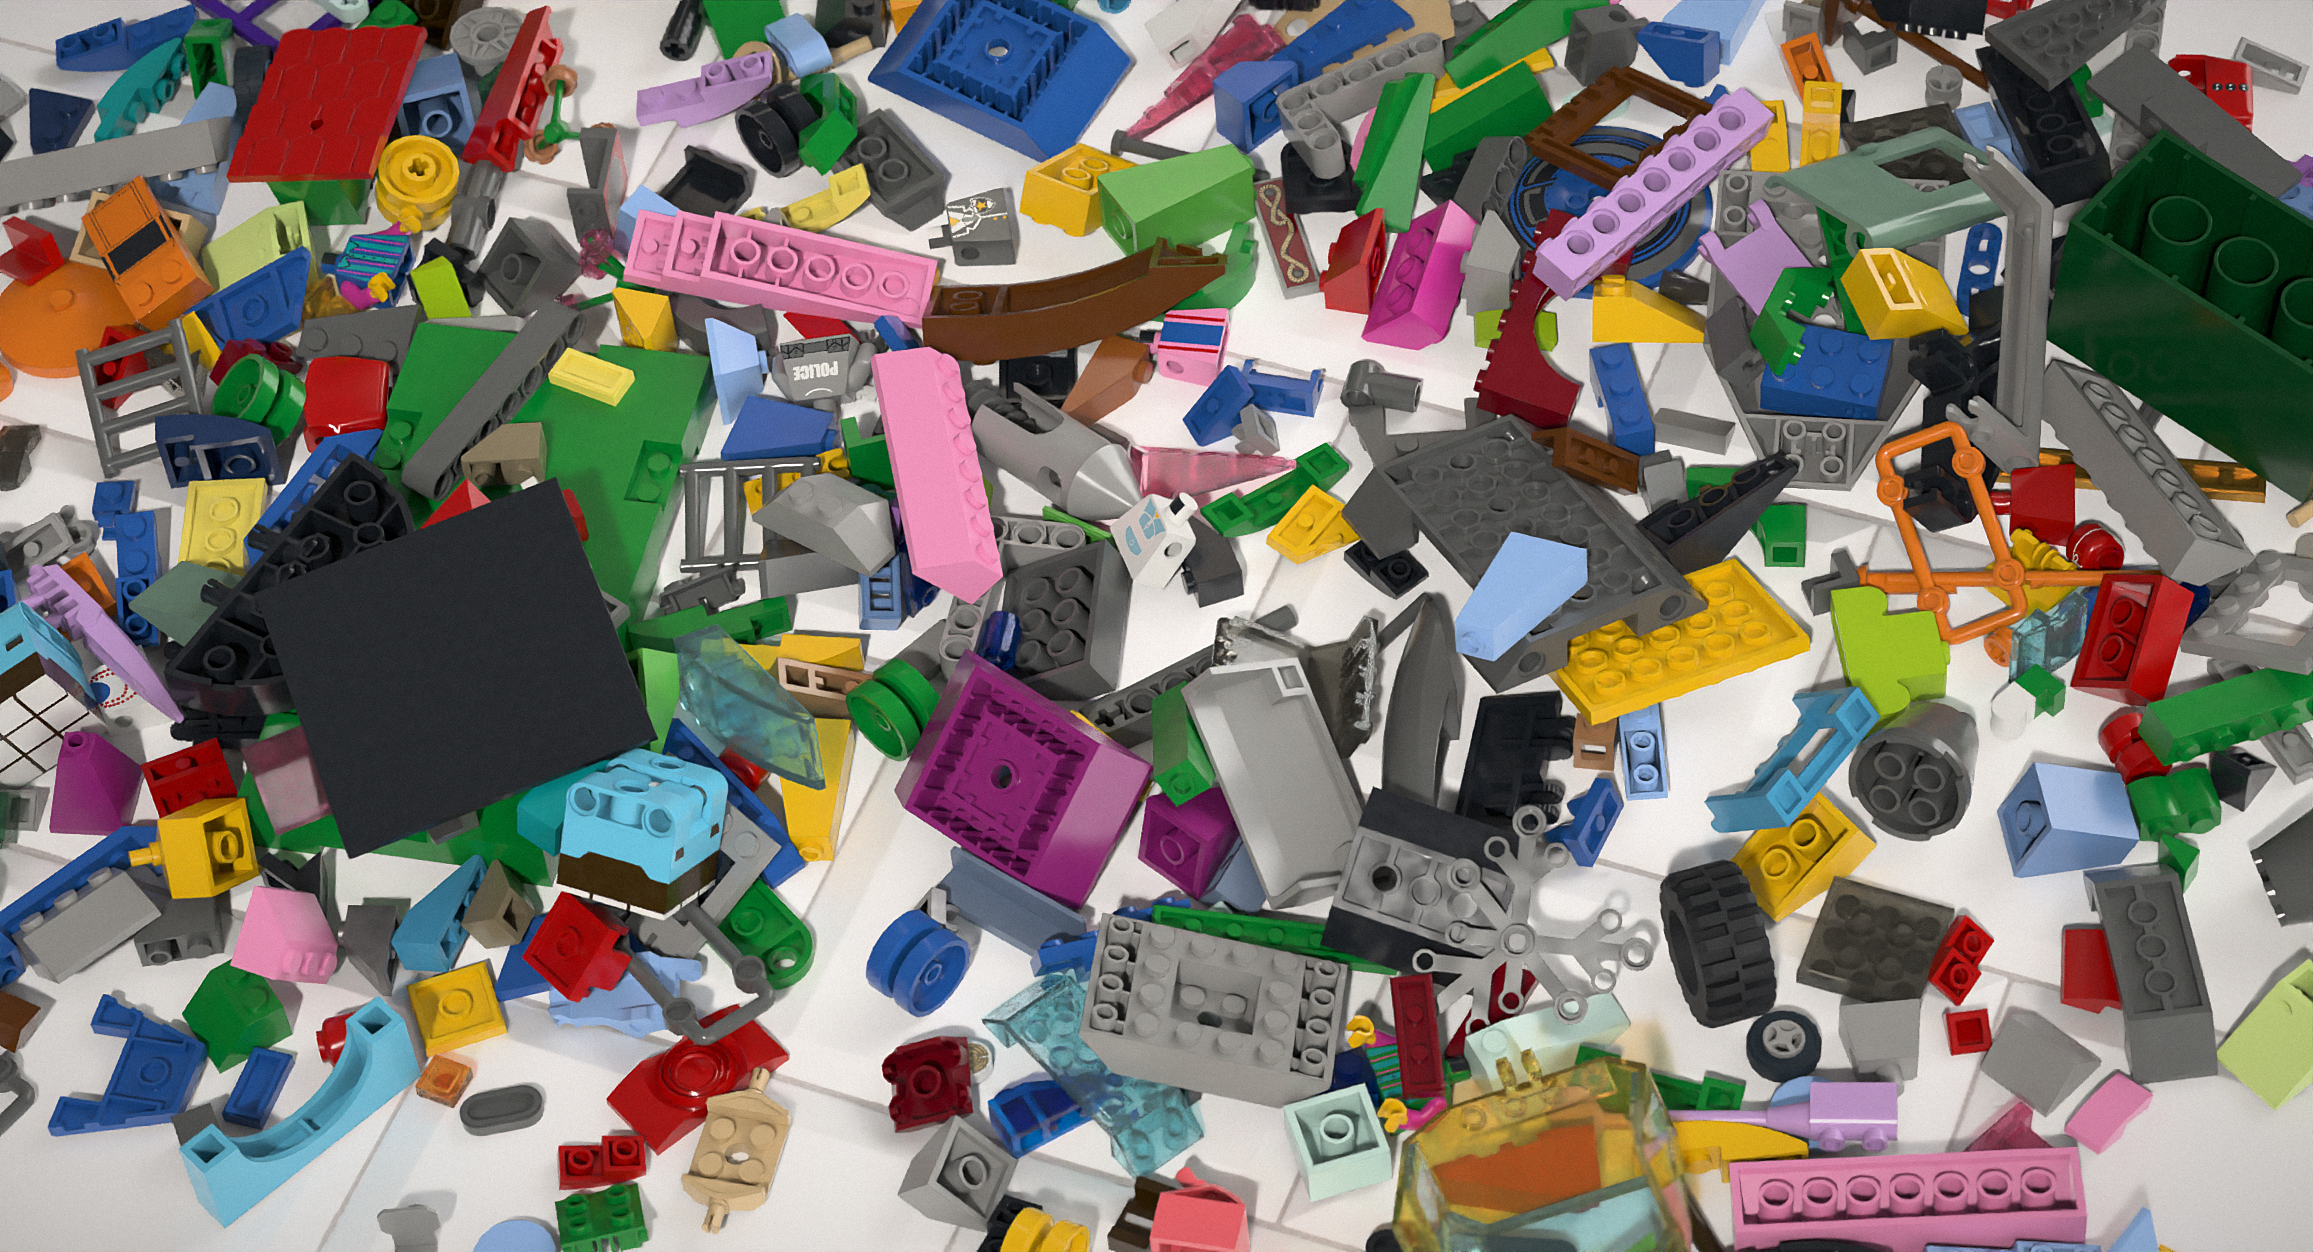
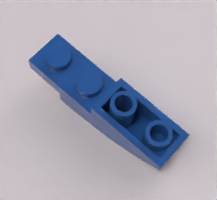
M192 3L129 26L119 17L55 40L57 67L60 70L76 72H107L129 69L142 57L174 38L183 39L184 43V37L195 20L200 19L199 11Z
M153 510L115 515L118 577L115 579L118 626L136 646L141 645L142 648L160 646L162 631L129 608V602L162 577V559L158 552L156 515Z
M1166 897L1154 901L1149 908L1137 910L1136 906H1127L1114 911L1112 914L1151 923L1153 904L1180 908H1190L1191 904L1189 898L1175 901V897ZM1099 930L1080 935L1078 941L1064 944L1062 939H1056L1041 944L1039 950L1036 951L1030 961L1034 977L1074 969L1078 984L1089 981Z

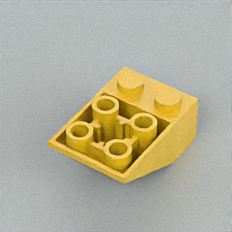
M1894 248L1860 249L1840 278L1870 340L1912 338L1944 328L1951 335H1967L1969 332L1939 270Z

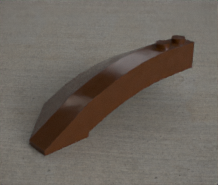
M1157 236L1153 246L1122 259L1077 273L1012 284L934 286L922 316L923 346L931 347L941 354H949L956 361H972L974 365L978 366L994 364L995 360L1038 356L1075 348L1113 336L1158 316L1225 274L1228 265V255L1217 252L1213 253L1212 256H1203L1202 248L1184 243L1176 244V248L1167 246L1166 238Z

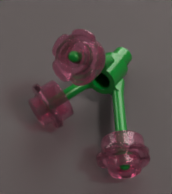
M592 229L583 235L580 240L582 249L580 251L579 265L584 277L601 280L609 274L617 279L615 288L620 287L654 294L656 289L654 287L623 281L625 266L611 254L615 243L610 238V234L607 233L606 229ZM612 292L577 303L573 294L565 296L558 294L556 296V302L579 312L613 301Z

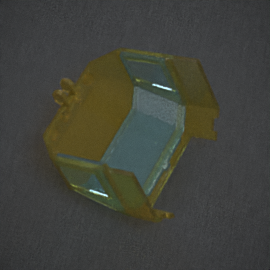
M1532 1048L1520 1052L1521 1063L1524 1070H1526L1529 1081L1517 1084L1513 1067L1505 1056L1495 1060L1496 1069L1504 1089L1445 1107L1402 1142L1392 1229L1403 1252H1691L1692 1222L1678 1134L1645 1063L1606 1055L1543 1076L1538 1059Z

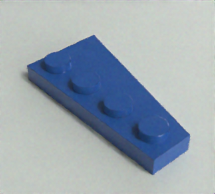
M1346 0L1267 61L1295 62L1297 64L1298 83L1300 85L1322 75L1323 67L1331 63L1340 62V64H1343L1354 58L1352 52L1370 43L1373 47H1376L1387 41L1385 35L1399 28L1404 32L1414 27L1415 24L1412 17L1392 0Z

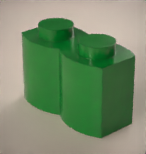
M2208 768L2186 769L2173 773L2168 777H2146L2127 785L2129 804L2135 824L2139 830L2140 841L2160 842V837L2163 833L2172 837L2178 833L2204 834L2221 824L2222 806Z

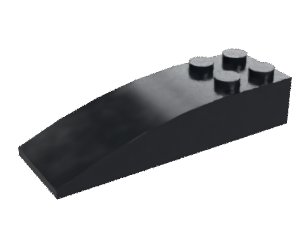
M1991 45L1975 49V55L1994 108L2011 137L2012 151L2023 169V175L2052 202L2054 209L2077 201L2092 199L2112 179L2110 159L2070 76L2048 92Z

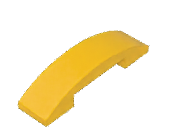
M1805 81L1800 167L1838 156L1842 82Z

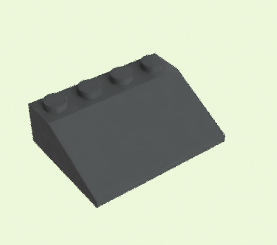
M1106 539L1007 571L994 665L1050 701H1084L1113 692L1116 689L1130 573L1123 557Z

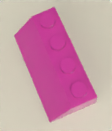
M1451 199L1411 220L1410 229L1407 233H1398L1361 338L1366 342L1419 351L1433 343L1438 344L1448 334V324L1452 312L1459 303L1458 295L1465 279V274L1460 272L1461 260L1465 251H1471L1472 234L1475 225L1478 223Z

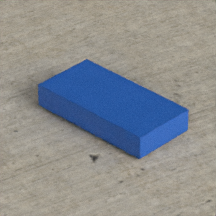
M882 315L873 323L874 328L892 352L921 348L898 316Z
M254 1046L222 1111L224 1121L263 1130L295 1065L293 1055Z

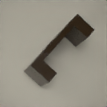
M1139 1175L1134 1184V1199H1128L1115 1226L1111 1227L1107 1235L1109 1250L1114 1252H1152L1150 1243L1151 1230L1124 1220L1127 1214L1130 1213L1154 1221L1160 1193L1178 1189Z

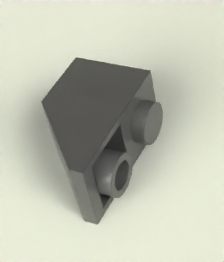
M215 896L171 898L160 909L161 916L143 927L134 936V944L143 967L151 965L161 966L169 962L191 958L201 959L209 955L224 953L221 913Z

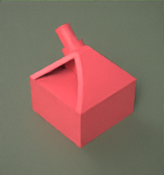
M1189 1167L1180 1169L1175 1178L1184 1189L1160 1193L1150 1233L1151 1251L1250 1252L1246 1205L1242 1200L1219 1185L1207 1184L1205 1180L1198 1179Z

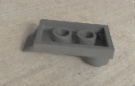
M881 108L858 120L857 135L831 168L832 173L837 174L862 163L871 193L867 200L886 218L898 223L910 232L917 230L942 215L945 211L943 201L945 175Z

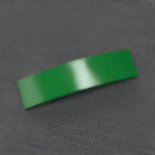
M1325 442L1295 458L1294 470L1241 498L1230 492L1200 508V514L1222 537H1239L1262 531L1278 524L1312 484L1325 493L1330 490L1349 471V464Z
M1579 1046L1570 1085L1577 1084L1588 1087L1592 1091L1593 1097H1596L1597 1100L1620 1110L1740 1111L1746 1086L1704 1076L1702 1085L1620 1065L1621 1055Z

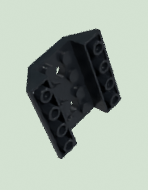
M1373 786L1358 824L1329 911L1320 945L1408 975L1421 974L1414 969L1412 964L1414 954L1420 949H1430L1439 955L1476 959L1484 958L1495 947L1466 944L1463 947L1456 948L1449 945L1446 941L1445 931L1450 924L1455 922L1464 923L1468 928L1498 931L1478 906L1475 913L1468 918H1461L1454 913L1452 908L1454 898L1459 894L1467 892L1456 891L1449 885L1447 870L1458 859L1464 858L1474 861L1481 871V884L1507 914L1515 884L1497 862L1490 860L1485 855L1484 846L1491 837H1502L1508 842L1510 852L1517 860L1520 836ZM1494 841L1489 846V853L1493 857H1501L1505 852V845L1501 841ZM1382 866L1392 868L1397 875L1396 885L1388 891L1377 889L1373 883L1374 872ZM1462 867L1457 871L1456 878L1458 882L1467 884L1471 881L1472 872L1469 868ZM1454 927L1450 931V938L1455 943H1461L1466 938V932L1462 927ZM1422 953L1417 958V964L1421 969L1427 970L1432 967L1433 958L1428 953ZM1440 971L1431 972L1433 983L1448 987L1463 975ZM1472 988L1466 994L1473 996L1474 988Z

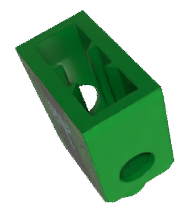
M231 19L195 20L184 37L194 99L196 100L209 82L224 86H234L233 62L237 47ZM217 68L215 76L211 75L210 72Z

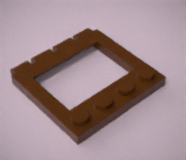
M1612 66L1594 81V84H1589L1574 96L1570 103L1564 104L1549 116L1546 122H1542L1524 137V141L1530 147L1532 155L1612 192L1615 184L1623 176L1627 175L1630 178L1637 172L1639 165L1649 155L1657 156L1675 134L1681 136L1687 131L1690 123L1698 115H1707L1712 111L1714 105L1629 66H1625L1622 69ZM1631 95H1635L1687 119L1684 124L1672 126L1663 134V141L1658 145H1649L1640 152L1639 160L1636 163L1624 165L1621 169L1569 146Z

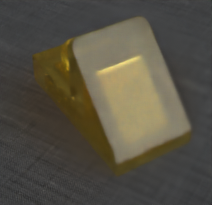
M327 276L306 288L301 322L304 323L308 319L364 312L366 309H356L346 299L336 295L332 277Z

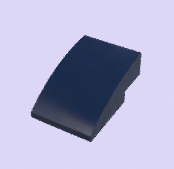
M176 414L155 417V441L171 489L187 487L189 481L265 478L267 487L285 484V476L270 429L241 419L218 415Z

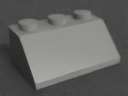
M104 867L87 878L89 884L77 892L72 889L57 897L53 901L55 906L44 914L37 912L24 919L19 924L21 929L14 933L12 937L37 976L60 984L160 917L161 913L125 871L114 867L111 869Z

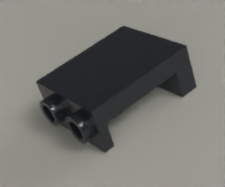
M688 145L684 149L685 165L658 194L683 212L714 218L716 211L735 215L752 196L748 172L742 166L727 162L714 156L708 150H701L692 145Z

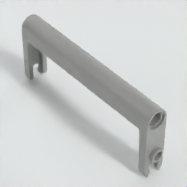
M1986 145L1985 155L1988 158L1989 164L1981 165L1976 161V157L1963 153V170L2008 217L1996 410L1980 396H1974L1968 402V409L1978 417L1970 419L1955 404L1947 405L1946 417L1949 421L1957 422L1963 426L1968 439L2000 469L2011 474L2015 469L2039 467L2054 206L2000 151Z

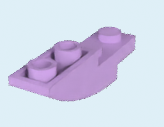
M768 50L701 65L700 77L637 90L636 118L641 127L676 119L681 129L724 115L751 100L772 82L773 55Z

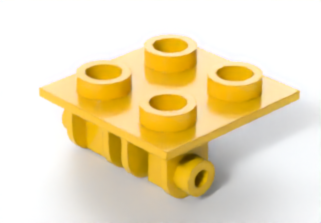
M2018 528L2012 533L2010 541L2013 543V546L2009 549L2012 559L2020 562L2026 571H2077L2076 564L2073 562L2068 563L2059 556L2057 550H2050V545L2046 542L2041 544L2039 540L2032 536L2030 530ZM1993 561L1982 571H1993L1994 566L1997 564L1996 561ZM2023 585L2022 587L2028 602V610L2024 619L2034 624L2080 586H2054L2030 589V585ZM1983 587L2008 607L2012 608L2007 591L1999 587Z

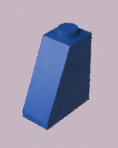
M748 395L720 453L722 461L815 457L817 454L838 448L841 434L836 429L833 413ZM743 475V476H739V477L755 476V475Z

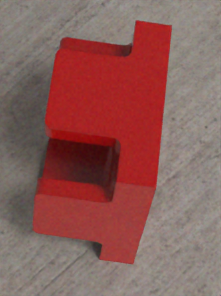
M561 891L522 958L566 999L579 1003L582 997L588 998L591 994L590 986L606 991L614 989L631 961V957L626 952L613 949L612 947L620 934L626 936L630 928L609 909L586 902L578 895Z

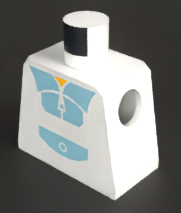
M1181 492L1174 500L1156 494H1149L1109 527L1133 581L1162 590L1194 547L1196 538L1188 519L1198 509V505L1190 495Z

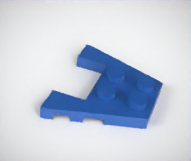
M103 994L90 1023L95 1034L126 1038L127 1040L102 1101L97 1102L60 1096L47 1126L51 1136L59 1137L172 1123V1116L186 1111L208 1056V1050L204 1043L165 1023L160 1025L146 1018L143 1012L133 1007L128 1009L118 1004L116 998Z

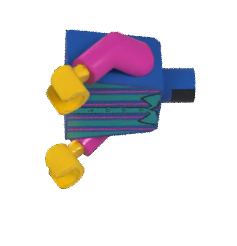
M408 204L399 212L398 221L387 230L373 234L352 235L342 254L325 252L323 254L321 272L335 276L339 294L359 311L369 307L377 309L396 307L407 283L406 276L413 269L416 262L409 235L411 232L413 234L420 232L422 224L419 220L424 217V213L414 204Z

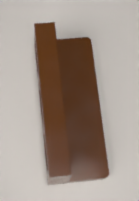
M1569 427L1531 432V441L1553 449V468L1623 496L1637 494L1639 456Z

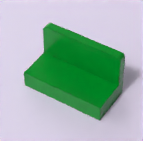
M855 416L840 419L847 465L851 478L861 479V486L864 484H875L883 491L896 489L885 434L861 439Z

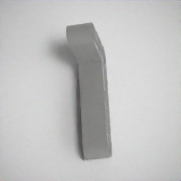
M1431 32L1418 34L1286 90L1277 97L1276 104L1282 132L1317 177L1330 179L1343 173L1346 163L1341 138L1333 125L1376 107L1386 82L1403 79L1407 72L1431 73L1435 76V81L1444 77L1446 70L1443 64L1446 63L1441 37Z
M990 516L994 526L993 531L997 549L1000 554L999 559L1003 577L972 605L953 596L939 644L941 669L945 682L948 683L964 649H969L983 658L1008 569H1015L1086 546L1085 533L1081 527L1071 523Z

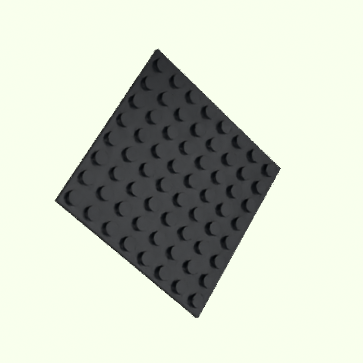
M556 477L255 593L349 860L658 740Z

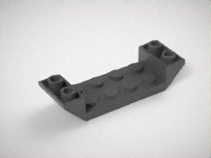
M2167 864L2083 873L2091 912L2098 911L2127 1030L2125 1054L2132 1081L2141 1085L2217 1076L2218 1060L2213 1010L2178 873Z

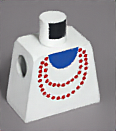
M141 645L137 646V648H138V649L142 652V654L146 657L145 652H144L142 646H141ZM105 664L87 674L86 677L109 729L107 731L110 736L115 737L173 721L133 691Z

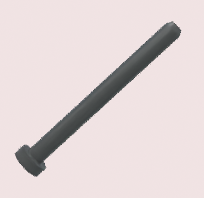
M1116 129L1110 145V153L1120 157L1124 152L1156 160H1164L1191 153L1128 138L1127 131ZM1255 168V175L1252 176L1253 183L1270 179V174L1266 170Z

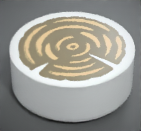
M968 1041L971 1084L983 1082L991 1075L993 1071L992 1054L985 1044L977 1041Z

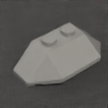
M829 472L797 479L777 492L751 515L753 522L868 577H872L896 555L888 500Z

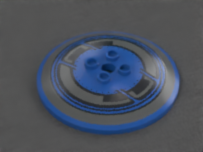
M1593 126L1569 146L1621 169L1624 165L1636 163L1639 160L1640 152L1649 145H1658L1663 139L1643 131L1625 127ZM1527 146L1526 164L1500 218L1520 245L1521 266L1527 250L1534 252L1537 244L1533 243L1532 240L1539 220L1546 222L1551 208L1581 218L1586 214L1588 207L1593 202L1591 201L1592 198L1598 196L1606 197L1611 193L1602 187L1532 155L1529 146ZM1708 185L1636 244L1634 257L1625 280L1635 281L1652 290L1674 279L1694 262L1700 254L1697 248L1702 245L1699 242V238L1711 231L1713 202ZM1521 272V277L1524 278L1525 273ZM1587 284L1572 298L1593 300L1594 284Z

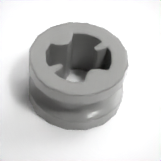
M83 522L67 524L66 526L73 540L80 538L81 542L74 544L64 551L63 555L72 560L86 551L88 556H90L96 548V542L90 526Z

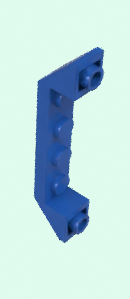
M376 428L325 437L256 524H262L270 530L281 534L291 522V514L293 512H300L350 452L372 463L384 431ZM249 533L243 539V565L246 574L264 554V552L248 546L247 538Z
M672 718L662 755H666L669 751L683 761L720 772L728 783L727 800L782 846L759 876L774 890L805 868L804 861L776 816L679 718Z
M121 826L0 911V989L13 983L18 976L26 971L16 947L17 943L12 937L14 933L21 929L19 924L34 913L40 912L44 914L55 906L53 901L61 894L72 889L77 892L89 884L87 878L104 867L109 869L114 867L123 871L129 869L131 865L128 851L146 848L148 843L155 842L157 826ZM152 863L145 864L157 877L164 874L161 865L153 867Z

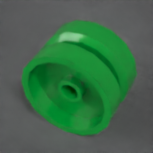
M249 354L239 359L220 382L213 398L211 415L237 418L266 427L271 430L275 446L277 447L288 437L303 411L306 398L305 384L299 377L287 370L278 369L273 362L261 355Z
M891 658L873 671L872 680L861 681L847 693L846 704L849 714L863 736L886 757L900 762L912 755L940 697L930 683L914 667L903 660Z

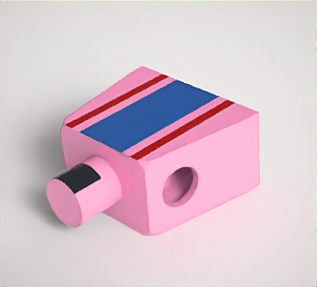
M1228 309L1169 311L1165 314L1162 331L1141 330L1138 342L1148 345L1149 354H1157L1159 374L1163 377L1209 387L1223 369L1230 336Z

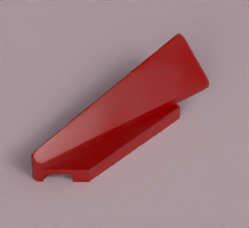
M548 5L531 10L526 14L460 156L463 162L476 164L478 160H488L495 166L500 167L502 172H512L515 166L519 140L526 141L534 137L548 97L545 84L542 81V75L545 71L549 70L550 66L560 63L564 51L561 39L553 38L548 21L550 14H552V9Z

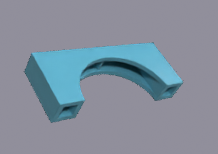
M379 996L345 1020L347 1028L346 1041L336 1066L318 1091L296 1112L277 1125L246 1137L225 1136L211 1123L179 1148L199 1204L224 1228L233 1223L422 1076L404 1019Z

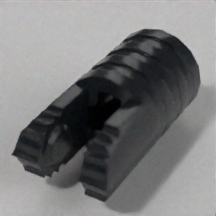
M680 0L674 15L671 16L659 46L661 53L668 59L683 62L690 57L701 29L702 15L699 12V0Z

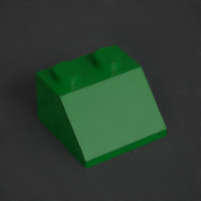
M232 959L208 972L181 1013L196 1039L206 1045L208 1057L219 1074L247 1060L254 1046L267 1049L293 1035L284 1007L265 978L231 966Z

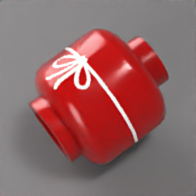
M2084 524L2075 530L2066 545L2068 562L2076 564L2078 571L2120 570L2125 560L2126 549L2122 540L2102 524Z

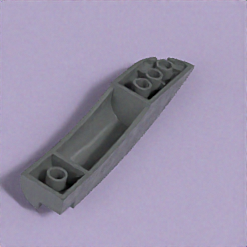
M1433 598L1424 599L1405 643L1390 694L1382 745L1381 789L1437 808L1442 774L1450 743L1453 740H1459L1456 685L1438 607ZM1388 867L1392 889L1397 883V875L1392 868Z

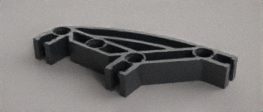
M2004 286L1969 296V332L1967 335H1961L1955 339L1944 328L1909 338V350L1913 353H1919L1923 358L1909 362L1908 373L1931 392V395L1923 400L1922 430L1949 421L1946 417V407L1948 404H1955L1970 419L1978 417L1968 409V402L1974 396H1980L1996 410ZM1951 437L1923 446L1921 450V470L1904 475V487L1908 490H1914L1918 496L1904 499L1903 510L1932 533L1972 523L1978 515L1966 479L1959 477L1952 467V458L1956 450ZM1969 440L1971 447L1979 450L1985 458L1986 467L1982 477L1990 495L2001 469Z

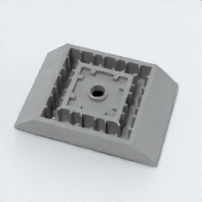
M1102 912L1079 1036L1114 1074L1281 1109L1285 1105L1299 1102L1330 1089L1348 965ZM1200 1023H1210L1215 1027L1202 1025Z

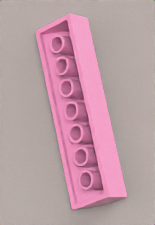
M931 347L875 354L870 359L912 574L972 605L1003 577L993 531L994 526L990 517L988 498L984 489L982 471L978 461L977 447L971 428V419L965 400V391L959 372V364L949 354H941Z
M2078 1147L1729 1163L1734 1252H1766L1778 1249V1244L1806 1241L1838 1242L1861 1246L1879 1252H1924L1926 1246L2012 1250L2016 1241L2085 1244L2088 1216Z

